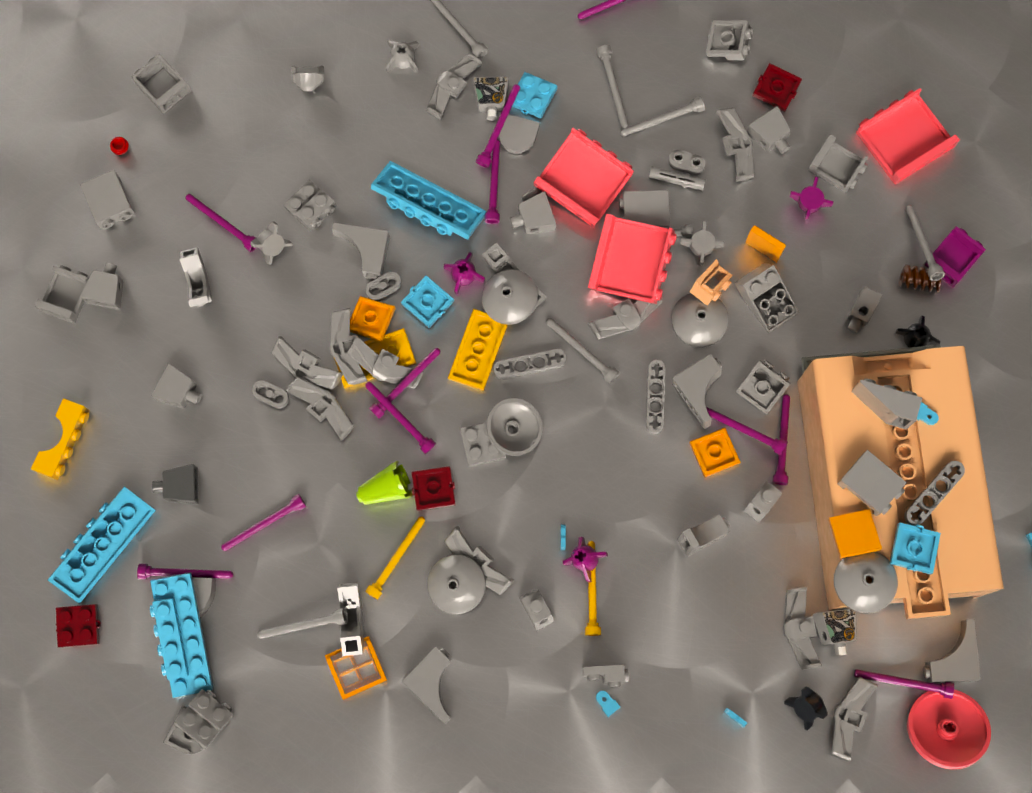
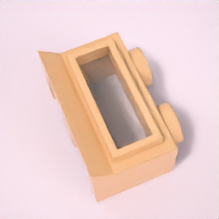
M716 259L696 280L690 293L708 306L712 300L716 302L719 299L722 289L726 291L732 284L730 279L733 275L721 267Z

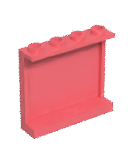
M921 88L916 91H909L900 101L898 99L893 101L886 110L880 109L870 120L868 118L864 119L859 124L856 132L895 185L953 149L960 141L956 134L952 137L948 134L919 96L922 91Z
M572 128L570 135L541 175L534 181V186L542 192L545 191L546 195L595 228L634 171L629 163L619 161L615 153L602 149V145L598 141L588 139L584 131Z
M606 214L588 288L657 304V300L660 301L662 297V282H665L667 277L666 265L670 263L672 252H670L671 245L675 244L677 234H674L675 230L670 227L669 229Z

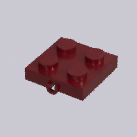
M769 63L764 74L760 75L759 83L752 96L774 107L778 106L780 110L785 112L791 100L795 98L802 78Z
M450 466L412 472L413 496L415 495L417 511L456 506L454 497L455 485L452 482Z
M97 604L56 608L55 625L57 626L58 647L99 644L101 621L98 620Z

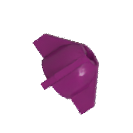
M815 177L812 186L804 188L801 193L793 191L790 193L789 197L797 201L799 207L805 211V219H809L810 213L817 212L821 207H832L834 201L824 199L823 192L816 187L819 177Z
M471 252L468 253L465 259L457 260L454 264H444V269L451 271L452 279L456 283L454 290L456 294H458L461 285H469L474 279L485 282V277L476 273L475 266L471 262L473 256Z
M579 537L578 546L572 551L571 557L563 561V565L572 564L576 569L583 571L585 579L589 583L592 582L590 571L597 566L599 558L607 557L608 553L596 552L592 547L585 545L584 537Z

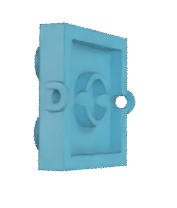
M524 72L518 83L520 90L512 107L521 110L525 115L531 114L541 119L558 89L557 85Z
M425 276L416 286L411 287L410 293L401 301V305L430 328L439 317H442V314L454 302V299L428 276Z
M899 522L897 524L890 564L907 568V570H913V572L919 571L930 575L933 574L941 533L924 529L922 525L912 526Z

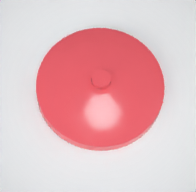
M954 689L952 699L943 698V695H940L939 692L928 691L914 702L909 711L907 731L912 745L924 759L938 767L945 769L969 767L976 763L988 749L991 740L989 719L978 702L961 691Z

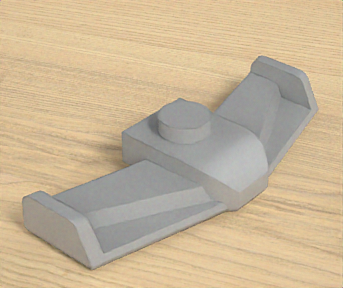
M468 54L450 70L441 73L436 80L437 85L426 111L442 120L450 96L457 99L467 85L463 79L475 69L481 67L482 61L472 54Z
M735 108L717 110L716 114L719 115L729 134L722 138L727 156L735 155L736 182L755 177L753 143Z
M628 298L613 307L612 310L615 315L588 322V325L598 340L622 332L632 331L639 327L662 303V299L660 301L657 300V304L639 300L632 304Z
M347 308L331 312V344L329 346L331 355L335 358L347 383L356 385L367 382V379L358 362L347 354L357 336H350L351 309Z
M278 336L271 354L293 374L294 378L299 376L312 384L332 390L338 386L343 376L342 372L318 366L321 358L306 349L302 350L299 355L282 336Z
M358 336L355 337L347 352L373 378L381 382L399 384L413 370L412 368L396 365L399 357L384 349H381L379 355L376 354ZM422 371L407 387L415 389L424 371Z
M299 376L285 389L286 392L308 402L310 405L306 410L319 422L326 418L341 441L352 431L353 423L338 403L337 398L329 390L326 391Z
M459 526L455 527L444 542L453 555L467 556L481 567L485 576L486 587L501 595L513 583L514 579L489 566L494 558L481 546H478L475 550L472 549L460 531Z
M807 587L786 591L785 624L783 626L785 636L788 638L801 669L822 666L809 638L817 636L813 616L805 617Z
M859 677L842 703L837 706L834 713L835 725L832 754L851 761L854 730L857 732L862 731L868 714L861 711V709L878 687V684Z

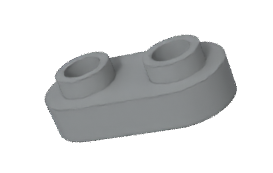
M674 150L669 156V165L673 169L698 175L704 171L705 160L703 157L693 153ZM679 156L682 159L676 160L675 157ZM696 161L699 163V165L696 166L693 164V162Z
M388 272L369 282L365 288L367 297L378 301L397 291L401 286L400 276L395 272ZM390 281H395L394 285H389ZM373 290H379L378 294H372Z
M260 380L252 386L254 397L272 407L281 409L289 402V396L286 391L271 383ZM261 389H266L264 394H260ZM278 397H283L281 402L276 401Z

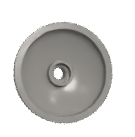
M513 269L504 270L493 275L485 284L482 292V305L487 315L492 320L506 325L516 324L528 318L534 311L538 301L537 287L531 277L522 271ZM505 291H510L508 295H504Z
M690 293L682 297L673 309L672 326L674 332L679 339L690 346H711L724 336L728 327V312L725 305L719 299L716 302L712 300L707 306ZM702 313L705 317L699 318L698 314Z
M509 398L497 403L491 409L486 420V431L490 442L497 450L507 455L520 456L532 451L538 445L543 433V424L538 411L530 403L522 399ZM508 427L513 428V433L509 432Z
M870 552L843 558L837 565L834 573V587L839 599L848 608L860 613H873L884 609L891 603L897 592L898 579L893 565L890 564L886 557L877 552ZM866 576H870L872 578L871 584L866 582Z
M449 555L440 559L432 567L428 576L427 587L431 600L439 609L450 614H463L471 611L481 602L486 589V580L481 567L473 559L464 555ZM452 581L456 583L455 589L451 588L450 584Z

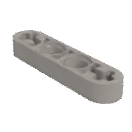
M554 349L500 360L494 365V374L499 379H507L560 368L566 363V354L561 349ZM556 354H559V357H563L561 362L557 363V360H550L551 365H548L546 356L549 355V359L555 358ZM538 357L543 358L545 361L541 367H537L534 364V360ZM519 361L526 364V368L522 371L517 370L515 367ZM509 363H512L514 372L511 373L510 369H507L504 374H501L497 370H499V366L510 368Z
M661 360L652 361L648 367L646 429L651 434L660 433L664 426L666 367ZM655 365H658V367L662 370H659L658 378L651 379V377H655V370H652L651 368H654ZM658 383L662 389L660 392H653L651 385ZM656 401L660 403L661 409L653 411L650 408V404ZM649 414L657 416V424H660V426L656 430L653 429V426L649 425L653 423V416L650 417Z
M951 461L939 472L905 512L904 519L908 525H920L926 520L963 477L965 468L962 463ZM957 467L956 472L958 474H954L950 479L946 476L952 471L951 468ZM939 480L946 483V490L943 492L936 488V482ZM927 495L933 499L931 507L923 504L924 496ZM919 508L924 510L917 516L919 520L913 521L911 519L912 514L910 513L917 512Z

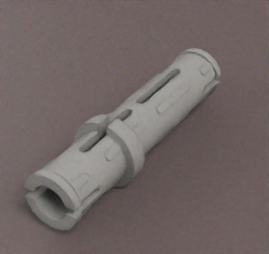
M651 167L649 178L703 191L706 179L691 177L687 173L683 175Z

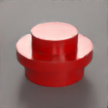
M115 137L110 143V149L116 155H123L128 151L129 143L123 137Z

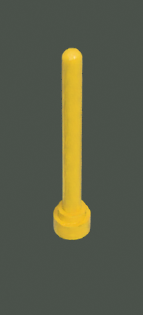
M420 516L416 520L377 581L369 585L365 590L367 594L377 600L382 595L381 591L383 590L382 586L424 524V517Z
M589 541L587 545L595 550V542ZM595 567L590 571L592 582L588 583L589 623L585 627V636L601 635V627L597 623Z

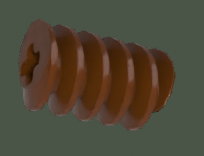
M906 264L900 274L899 287L901 288L902 284L905 283L908 289L913 284V290H916L918 285H920L921 291H924L925 287L928 286L929 292L935 287L936 293H939L942 279L931 281L927 273L928 269L920 267L918 270L917 266L910 268V265Z

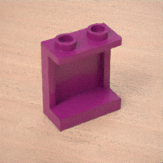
M955 226L932 254L936 264L942 266L945 276L942 279L954 288L986 249L979 241L973 240L968 236L964 229ZM926 260V262L923 265L929 268V265Z

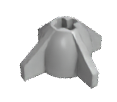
M389 40L388 45L392 48L390 52L391 60L385 67L386 71L389 72L396 66L401 69L411 67L417 72L418 67L414 63V50L419 47V43L417 41L396 43Z
M322 65L318 67L291 66L292 81L302 91H314L324 82V66Z
M703 221L702 230L697 231L692 236V239L681 238L680 244L690 247L692 252L699 256L700 265H703L704 257L710 255L714 249L724 247V242L716 241L714 235L706 231V221Z
M271 222L250 244L254 248L258 247L264 253L265 261L268 264H272L273 256L278 255L284 247L293 245L291 241L283 239L277 233L278 224L276 222Z

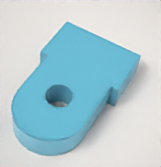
M921 402L917 420H921L928 425L936 424L939 420L938 414Z
M561 524V550H566V524Z
M599 691L597 693L596 700L603 708L602 710L607 717L620 708L616 700H613L606 691Z
M729 708L725 709L724 713L743 728L747 725L745 720Z

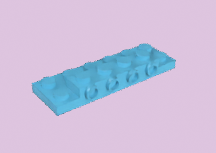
M389 161L371 184L372 190L387 197L386 202L392 209L399 208L404 211L407 217L419 219L424 226L431 225L435 227L441 235L448 234L451 236L454 232L468 240L485 217L486 211L392 161Z
M124 486L109 504L107 502L103 504L99 509L101 513L97 519L92 518L86 525L88 530L85 534L80 533L75 538L73 543L76 545L71 551L67 548L61 555L62 562L48 578V581L80 604L156 510Z
M192 573L152 579L150 583L154 601L152 602L153 605H150L151 617L156 619L157 625H154L155 637L159 636L160 639L157 650L159 656H163L164 664H161L162 675H167V680L170 681L173 698L196 694L202 689L205 692L207 690L212 691L214 688Z

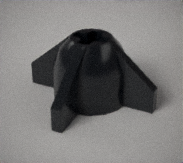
M921 316L919 323L912 324L908 329L898 328L896 330V334L904 336V342L909 348L923 347L927 344L940 345V341L931 335L930 329L925 325V316Z
M806 686L801 690L802 695L800 697H789L784 701V704L794 708L797 716L804 721V729L809 730L817 717L824 719L828 712L821 696Z

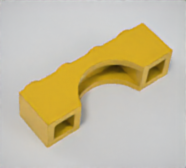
M63 398L55 415L60 420L63 428L61 440L52 449L38 452L31 467L33 471L58 480L64 474L66 461L72 456L73 446L81 436V428L89 419V409Z

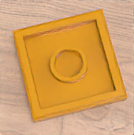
M756 225L750 230L745 242L776 263L786 247V244Z
M360 296L350 318V332L382 342L396 310L395 306Z
M725 427L689 442L704 478L741 463Z
M870 509L829 517L828 521L840 559L882 549Z

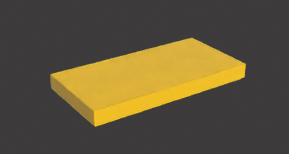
M473 308L448 379L484 391L508 325L500 324L492 320L486 312Z
M404 328L385 334L382 342L374 339L364 341L378 355L381 349H384L399 357L396 365L410 367L416 364ZM336 362L338 371L341 372V370H340V368H339V366H338V364H337V362ZM360 365L367 381L375 379ZM344 375L342 376L341 380L345 389L354 386L348 384Z

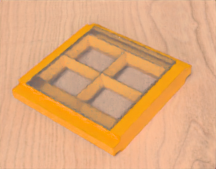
M369 636L364 638L363 654L343 656L342 648L325 655L343 700L387 681Z

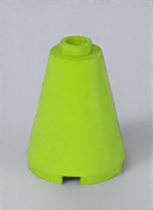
M399 461L393 462L359 486L358 492H356L359 502L369 505L412 497V489H408V484H411L403 465H398Z

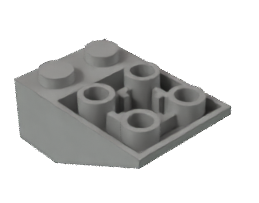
M763 263L734 282L741 297L768 333L799 313L773 264Z
M871 379L860 380L852 389V393L886 424L905 430L916 422L922 397H918L914 392H901L891 385L881 386Z

